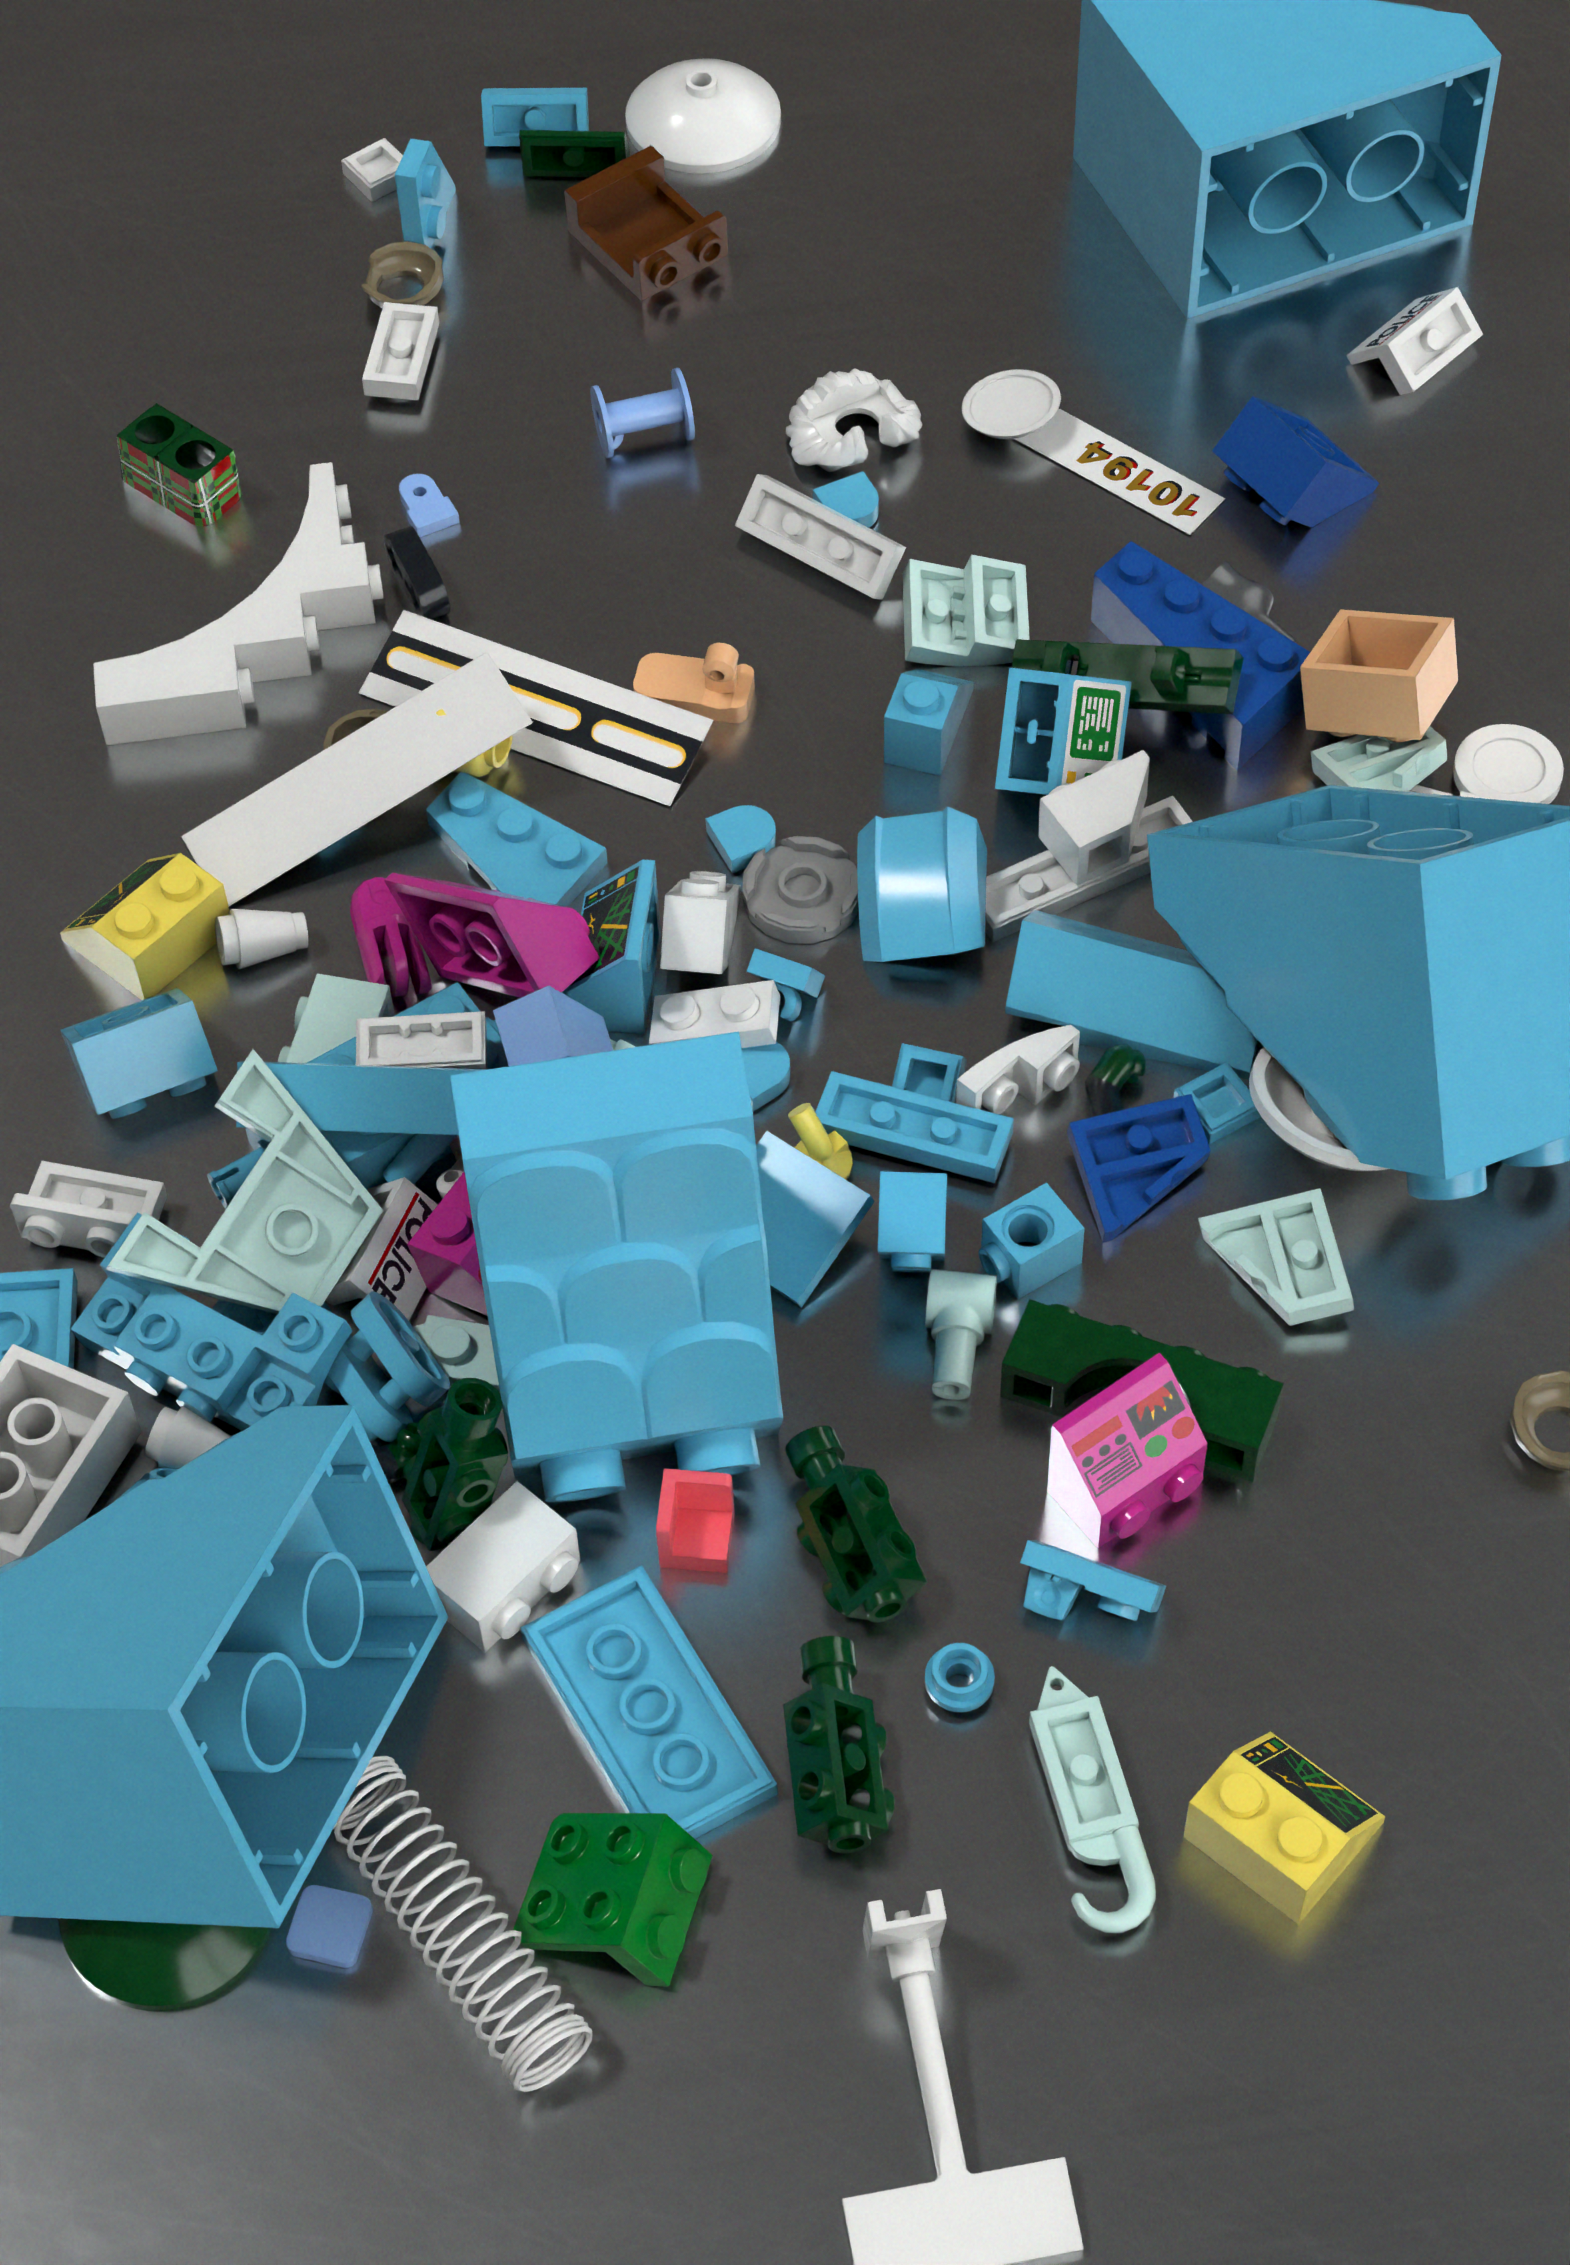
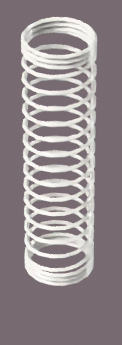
M389 1756L372 1757L357 1786L381 1773L388 1772V1774L372 1781L346 1804L333 1828L336 1841L343 1845H348L347 1853L349 1859L360 1863L361 1876L373 1880V1892L385 1898L386 1911L398 1915L399 1929L411 1933L410 1941L412 1947L424 1951L423 1959L425 1965L437 1969V1982L450 1987V2000L463 2005V2018L471 2023H476L475 2032L477 2038L490 2041L488 2045L489 2054L496 2059L503 2060L501 2065L503 2074L509 2079L510 2084H513L514 2090L528 2092L551 2083L570 2069L587 2051L592 2041V2029L588 2027L587 2022H584V2017L574 2014V2004L562 2003L554 2006L560 1998L561 1986L550 1984L542 1987L547 1979L548 1968L536 1966L529 1969L534 1961V1950L529 1948L516 1950L521 1942V1932L516 1930L503 1932L508 1924V1914L502 1912L491 1914L495 1907V1896L487 1894L478 1896L482 1889V1879L478 1877L466 1878L470 1868L469 1861L464 1859L453 1860L457 1852V1845L455 1843H440L444 1836V1827L438 1824L428 1825L432 1816L431 1809L426 1807L416 1808L419 1801V1792L404 1790L407 1782L406 1775L399 1769L395 1760ZM379 1786V1787H378L374 1792H372L366 1799H364L363 1801H361V1802H359L358 1804H356L363 1796H365L367 1793H369V1792H370L371 1790H373L375 1787ZM405 1796L413 1797L409 1808L386 1824L380 1831L355 1840L363 1826L370 1819L378 1816L397 1799ZM419 1813L425 1814L422 1824L393 1848L368 1857L374 1846L383 1836L393 1831L407 1818ZM355 1827L349 1840L342 1837L341 1830ZM433 1830L438 1831L435 1841L426 1850L422 1851L406 1865L381 1874L387 1863L397 1852L403 1850L422 1834ZM369 1843L362 1857L354 1853L353 1845ZM451 1848L447 1859L438 1868L419 1882L393 1892L401 1879L412 1868L429 1857V1855L440 1849ZM382 1860L374 1875L367 1871L365 1863ZM459 1865L463 1866L460 1876L440 1894L421 1905L407 1909L413 1898L425 1885L448 1869ZM395 1877L387 1892L379 1888L378 1880ZM476 1883L473 1893L460 1906L435 1922L420 1926L429 1912L449 1894L464 1885ZM408 1894L400 1910L392 1906L391 1897H400ZM489 1901L488 1907L476 1921L447 1940L433 1944L441 1931L458 1915L479 1902ZM422 1911L414 1922L413 1927L405 1924L404 1915H411ZM502 1919L498 1929L478 1947L459 1958L447 1961L457 1946L475 1930L492 1920ZM435 1928L428 1938L426 1945L418 1942L417 1933ZM515 1937L511 1947L501 1957L479 1972L460 1979L465 1970L487 1949L505 1938ZM448 1946L439 1963L430 1959V1950H438ZM528 1954L527 1960L514 1975L490 1991L473 1997L479 1987L503 1965L519 1956ZM461 1964L452 1981L443 1977V1968H450ZM542 1973L537 1983L527 1993L503 2009L487 2015L492 2006L518 1982L530 1975ZM476 1981L465 1999L456 1996V1986ZM555 1991L551 2000L540 2011L518 2026L500 2033L517 2012L544 1993ZM489 1999L478 2017L469 2014V2004ZM568 2009V2012L565 2016H561L547 2023L546 2025L532 2033L525 2041H523L518 2046V2044L545 2019L549 2018L550 2016L554 2015L559 2011ZM504 2016L494 2029L492 2035L482 2032L481 2025L483 2022H489ZM518 2034L505 2053L501 2054L496 2051L495 2042L497 2040H503ZM571 2036L566 2044L554 2055L538 2066L526 2070L543 2052L560 2040Z

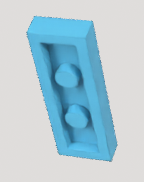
M834 1071L830 1073L815 1111L827 1134L836 1131L848 1142V1145L992 1183L996 1182L1013 1134L1014 1118Z

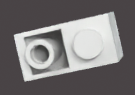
M1144 750L1123 760L1111 761L1099 771L1072 784L1060 785L1048 795L1040 798L1038 837L1077 886L1129 861L1147 798L1150 757Z
M694 871L690 872L689 879L680 880L665 894L660 969L722 974L730 961L741 885L726 884V874Z

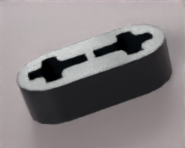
M409 526L384 535V546L389 563L415 614L431 620L449 614L451 612L450 602L443 580L415 529Z

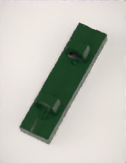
M1016 639L1012 657V668L1071 674L1073 661H1078L1076 675L1132 682L1128 709L1233 714L1244 657L1237 649Z

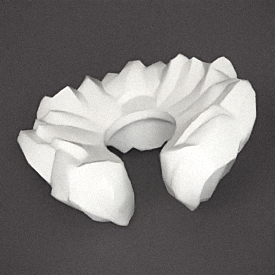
M856 368L852 369L850 373L841 371L833 373L830 371L824 377H818L815 384L808 388V390H805L803 395L796 400V405L791 407L789 413L791 425L786 427V435L791 438L789 443L792 447L791 455L799 465H818L828 472L863 463L868 456L864 431L858 425L852 427L844 436L841 435L835 427L841 418L855 413L873 417L879 423L880 442L884 445L897 447L919 438L918 431L923 425L920 420L921 413L913 400H906L891 380H879L872 373L860 371Z

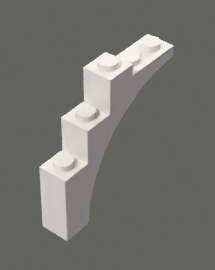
M332 462L310 465L309 498L300 529L282 561L252 594L221 618L182 639L140 654L93 663L96 709L106 745L246 728L244 704L255 703L253 682L312 675L309 651L320 650L319 630L376 623L373 600L384 599L379 564L368 565L365 543H354L352 525L342 526L341 519L352 518L347 484L336 485Z

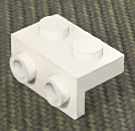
M41 1161L29 1194L15 1193L10 1207L21 1238L28 1239L42 1247L53 1248L64 1245L85 1249L105 1258L137 1212L140 1214L146 1212L159 1221L168 1196L163 1182Z

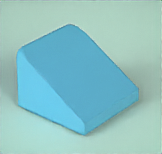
M902 1043L892 1087L955 1103L957 1079L964 1074L967 1059L960 1055Z

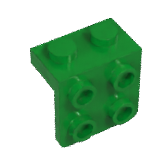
M562 1813L550 1825L513 1930L521 1932V1942L519 1945L533 1950L607 1952L646 1986L669 1987L679 1955L683 1950L685 1937L701 1889L705 1884L707 1871L713 1855L666 1813Z

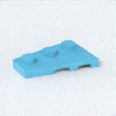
M460 772L426 808L429 826L468 869H475L489 884L491 890L569 907L608 863L606 848L470 774Z

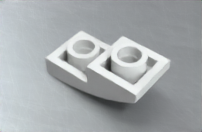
M1072 1025L1052 1028L1027 1036L992 1053L957 1079L956 1103L1001 1114L1011 1105L1017 1093H1019L1036 1106L1053 1089L1057 1092L1063 1090L1077 1074L1080 1066L1078 1061L1080 1031Z

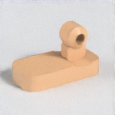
M726 643L711 644L707 649L705 659L664 653H650L642 657L638 663L633 681V689L636 693L714 721L741 723L748 717L755 690L754 670L747 664L737 665L738 651Z

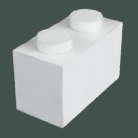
M516 1481L426 1566L448 1614L447 1621L484 1653L500 1638L509 1639L514 1636L528 1620L531 1608L549 1591L556 1593L563 1589L575 1575L581 1561L577 1532L571 1524L521 1483Z

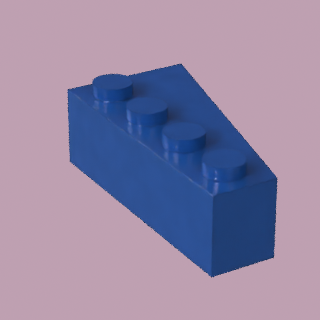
M1132 541L1094 573L1091 621L1113 644L1237 649L1244 657L1233 714L1188 712L1192 716L1191 724L1206 739L1212 736L1224 748V758L1237 771L1304 708L1300 666L1310 651Z

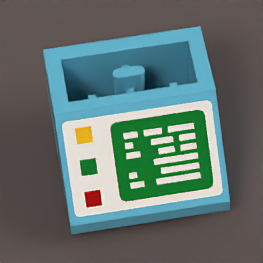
M1009 668L995 789L1048 795L1060 785L1072 784L1099 771L1111 761L1122 760L1132 682Z

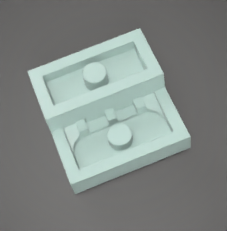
M972 554L964 569L909 559L902 573L905 661L943 666H988L1012 663L1016 639L1030 640L1026 565Z

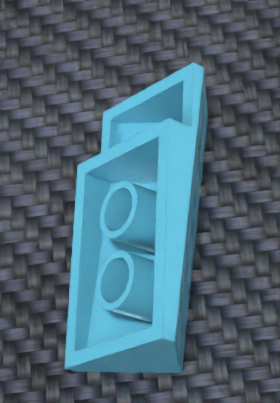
M1038 910L1032 911L1022 920L1005 1014L1062 1026L1072 1025L1080 1031L1079 1044L1107 1050L1115 1045L1127 1044L1132 1050L1140 1051L1145 1058L1205 1071H1211L1227 1062L1239 1078L1249 1080L1259 1041L1227 1008L1225 990L1188 951Z

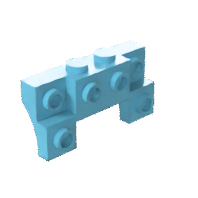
M137 1212L100 1264L108 1276L70 1329L80 1343L89 1350L127 1369L125 1371L127 1378L141 1389L156 1396L164 1389L178 1397L176 1402L180 1407H186L209 1423L216 1417L243 1431L277 1408L289 1407L292 1401L303 1406H316L328 1372L342 1346L353 1331L348 1322L338 1315L292 1293L265 1333L261 1335L173 1289L174 1287L106 1270L142 1216V1214Z

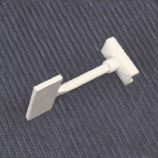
M941 1889L926 1891L920 1916L910 1917L909 1910L899 1911L894 1915L895 1920L886 1922L882 1900L867 1902L862 1930L868 1959L888 1956L892 1980L900 1981L937 2177L933 2182L842 2199L853 2265H1011L1083 2251L1084 2247L1065 2157L971 2174L967 2170L929 1975L936 1972L931 1948L939 1946L947 1920Z

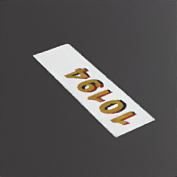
M1058 409L1053 418L1040 430L1024 437L1014 438L1018 442L1188 535H1191L1226 499L1061 409Z

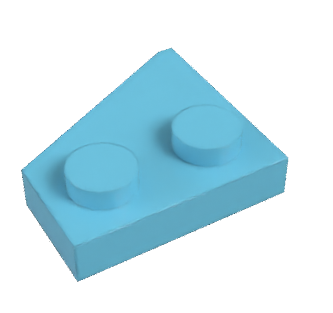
M410 138L395 172L404 242L419 243L431 248L434 240L441 239L444 234L446 212L456 189L432 142Z

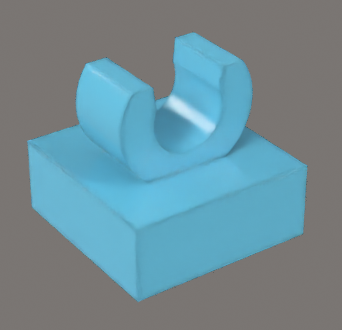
M756 948L746 971L764 981L774 980L778 991L782 992L785 997V1005L780 1017L791 1022L799 1016L802 1001L799 993L817 999L825 978L824 974L812 967Z

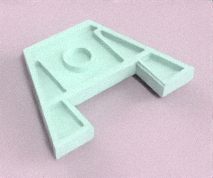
M252 1049L214 1107L270 1143L202 1246L198 1247L144 1212L106 1270L274 1314L279 1313L292 1293L321 1307L380 1217L383 1209L256 1051Z

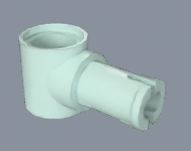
M931 1269L925 1326L926 1328H932L931 1336L936 1341L932 1392L936 1396L950 1400H961L970 1396L976 1346L982 1344L984 1334L992 1333L997 1275Z

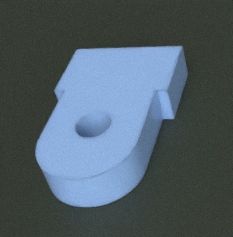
M412 474L401 481L399 485L400 499L406 509L409 524L415 529L420 538L460 523L458 512L448 496L443 497L431 477L425 474Z

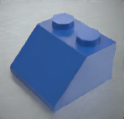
M1255 396L1251 397L1212 450L1213 453L1228 465L1223 472L1225 476L1247 492H1251L1254 489L1264 498L1259 505L1261 509L1283 525H1287L1292 520L1312 528L1373 493L1380 484L1307 418Z

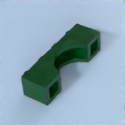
M1029 1299L1002 1361L1000 1397L1063 1418L1079 1403L1097 1395L1160 1353L1168 1361L1208 1443L1204 1466L1253 1482L1278 1418L1284 1383L1270 1379L1265 1373L1252 1367L1237 1368L1207 1358L1200 1351L1188 1346L1173 1347L1143 1337L1138 1331L1128 1326H1110L1080 1316L1075 1310L1060 1304L1046 1305Z

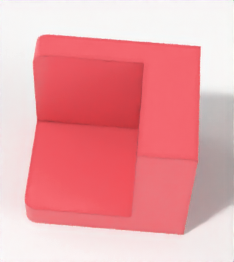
M664 1468L656 1523L660 1568L728 1572L735 1514L733 1481L730 1474Z

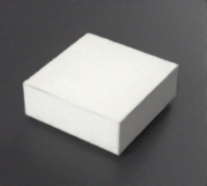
M383 138L342 159L343 174L371 202H374L397 190L395 172L403 155Z

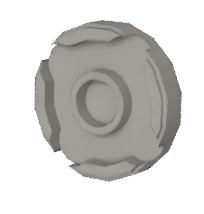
M793 836L780 840V846L771 848L767 853H765V848L756 853L744 870L742 887L743 905L750 921L767 936L786 943L813 944L831 939L851 926L859 913L857 868L849 860V853L833 842L819 837Z

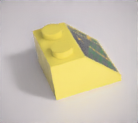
M182 853L148 859L61 931L60 935L62 940L140 1000H144L158 994L216 944L215 918L217 916L229 915L230 910L223 883Z
M1270 1731L1234 1750L1190 1800L1183 1837L1299 1925L1384 1823L1385 1816Z

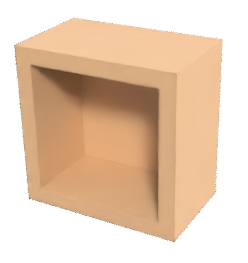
M1340 609L1300 666L1306 730L1325 731L1338 737H1347L1355 734L1379 736L1393 742L1421 740L1458 682L1454 618Z

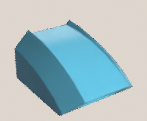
M947 806L943 811L890 818L875 816L858 833L857 884L863 961L887 962L939 956L985 946L987 847L977 818Z

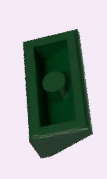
M520 130L519 132L523 176L591 177L630 156L625 132Z

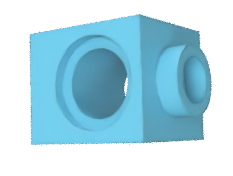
M1046 1182L982 1219L981 1248L978 1251L979 1259L988 1275H997V1283L1003 1281L1019 1300L1082 1263L1085 1228ZM1032 1242L1037 1245L1032 1247H1024L1018 1245L1017 1243Z

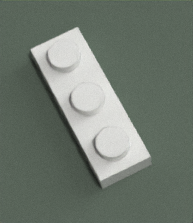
M762 474L756 475L735 523V526L873 599L883 600L906 549L905 546Z

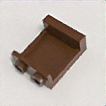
M652 145L564 190L568 231L641 301L664 289L670 288L675 283L728 256L727 218L718 210L703 217L665 181L664 156Z

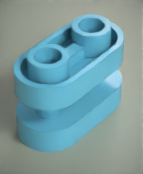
M372 1291L351 1310L352 1319L359 1331L354 1336L350 1335L335 1358L324 1383L332 1390L341 1393L348 1405H354L370 1441H375L379 1437L391 1443L397 1438L399 1431L405 1429L408 1423H413L412 1416L404 1403L412 1398L419 1404L430 1407L450 1388V1381L403 1313L387 1298ZM374 1352L391 1375L392 1379L388 1381L371 1356Z

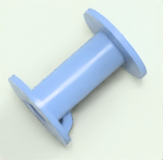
M674 368L671 371V390L605 403L598 385L591 386L590 395L595 426L606 458L613 457L614 449L622 443L624 434L680 423L685 439L689 441L695 438L691 400L680 368Z

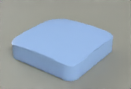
M319 1885L307 1886L302 1891L286 1938L289 1953L294 1957L337 1967H353L357 1962L373 1913L370 1900L363 1895Z

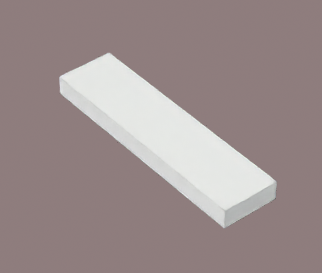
M1174 796L1143 808L1129 861L1078 886L1049 850L987 876L985 932L992 942H995L1020 931L1022 920L1034 910L1056 915L1151 873L1147 834L1193 821Z

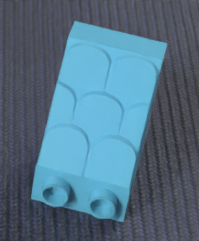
M1081 0L1073 159L1186 319L1472 225L1502 55L1468 14L1435 11L1418 5L1378 0Z
M1328 785L1147 834L1154 909L1177 932L1187 951L1225 990L1227 1008L1303 1088L1306 1102L1314 1114L1347 1149L1351 1150L1360 1163L1406 1172L1408 1194L1415 1198L1451 1200L1483 1192L1487 1188L1486 1166L1498 1161L1518 1167L1550 1166L1570 1161V806Z
M739 1032L450 1075L462 1160L514 1477L541 1473L545 1501L569 1502L610 1495L626 1489L622 1465L623 1459L676 1451L678 1470L727 1473L732 1476L759 1468L760 1460L756 1438L779 1434L783 1421V1410L775 1345L754 1119Z
M354 1405L279 1407L250 1427L225 1439L165 1478H150L35 1554L16 1559L0 1567V1916L264 1928L280 1927L448 1619V1614Z

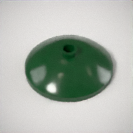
M58 1918L65 1950L71 1963L85 1982L111 2001L130 2008L146 2011H168L186 2008L220 1994L239 1980L253 1965L264 1948L272 1929L264 1927Z

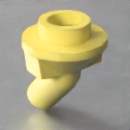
M810 1103L801 1104L790 1111L788 1117L801 1138V1141L794 1148L847 1180L853 1167L852 1154L849 1150L848 1142L836 1131L827 1134Z

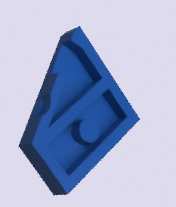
M1192 1094L1069 1122L1067 1130L1102 1243L1116 1238L1208 1160L1211 1151Z

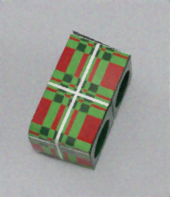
M156 403L117 434L122 480L124 479L126 484L195 526L210 525L241 499L242 492L234 450ZM177 450L204 467L199 469L182 467L176 461ZM159 456L160 462L154 459V457Z

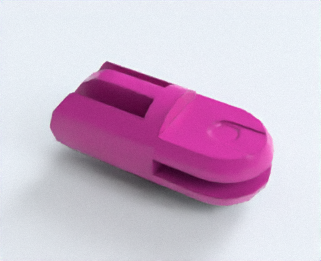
M375 877L362 881L351 897L350 916L367 981L384 985L385 977L386 984L390 987L391 997L406 996L409 985V969L415 994L428 993L432 989V984L422 946L384 881L385 878Z

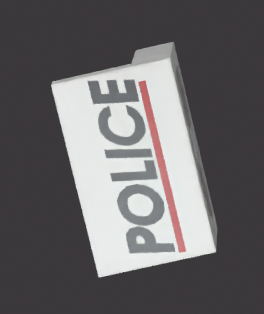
M1456 287L1415 299L1346 356L1351 365L1380 358L1399 395H1403L1417 390L1480 338L1483 333L1459 288Z
M403 1177L368 1188L367 1191L383 1209V1212L326 1298V1301L332 1306L358 1298L364 1299L373 1291L387 1298L403 1313L408 1321L410 1320L427 1286L407 1244L438 1204Z

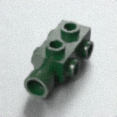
M463 1378L454 1382L449 1388L444 1406L430 1411L421 1418L417 1425V1431L422 1440L417 1455L412 1457L403 1467V1475L407 1480V1485L402 1502L412 1519L411 1532L419 1542L426 1545L429 1552L442 1548L445 1549L492 1505L494 1492L503 1467L508 1460L506 1440L502 1432L495 1427L503 1402L499 1391L492 1384L482 1379Z
M826 1425L815 1426L800 1432L787 1443L785 1453L795 1475L800 1479H805L810 1489L795 1503L803 1520L797 1527V1536L802 1546L810 1554L820 1558L828 1576V1579L822 1585L823 1594L827 1602L836 1611L846 1615V1617L868 1619L871 1622H883L892 1619L906 1608L907 1600L928 1582L916 1558L917 1550L909 1535L904 1532L889 1501V1489L881 1477L877 1475L875 1469L844 1465L842 1463L845 1458V1451L832 1427Z
M823 1636L809 1640L799 1648L802 1679L805 1683L810 1684V1690L783 1704L794 1812L798 1836L827 1844L829 1849L834 1852L851 1853L867 1848L872 1842L871 1839L889 1831L888 1823L894 1813L895 1799L891 1790L883 1787L880 1757L885 1750L887 1736L884 1727L880 1723L875 1722L873 1700L853 1693L852 1679L858 1672L854 1643L850 1639L841 1636Z

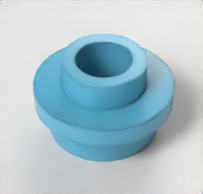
M953 1643L943 1647L930 1658L925 1669V1687L928 1695L938 1706L948 1711L968 1712L977 1709L989 1699L994 1688L995 1673L991 1661L982 1651L970 1644ZM963 1674L968 1676L972 1683L966 1687H954L947 1680L952 1675Z

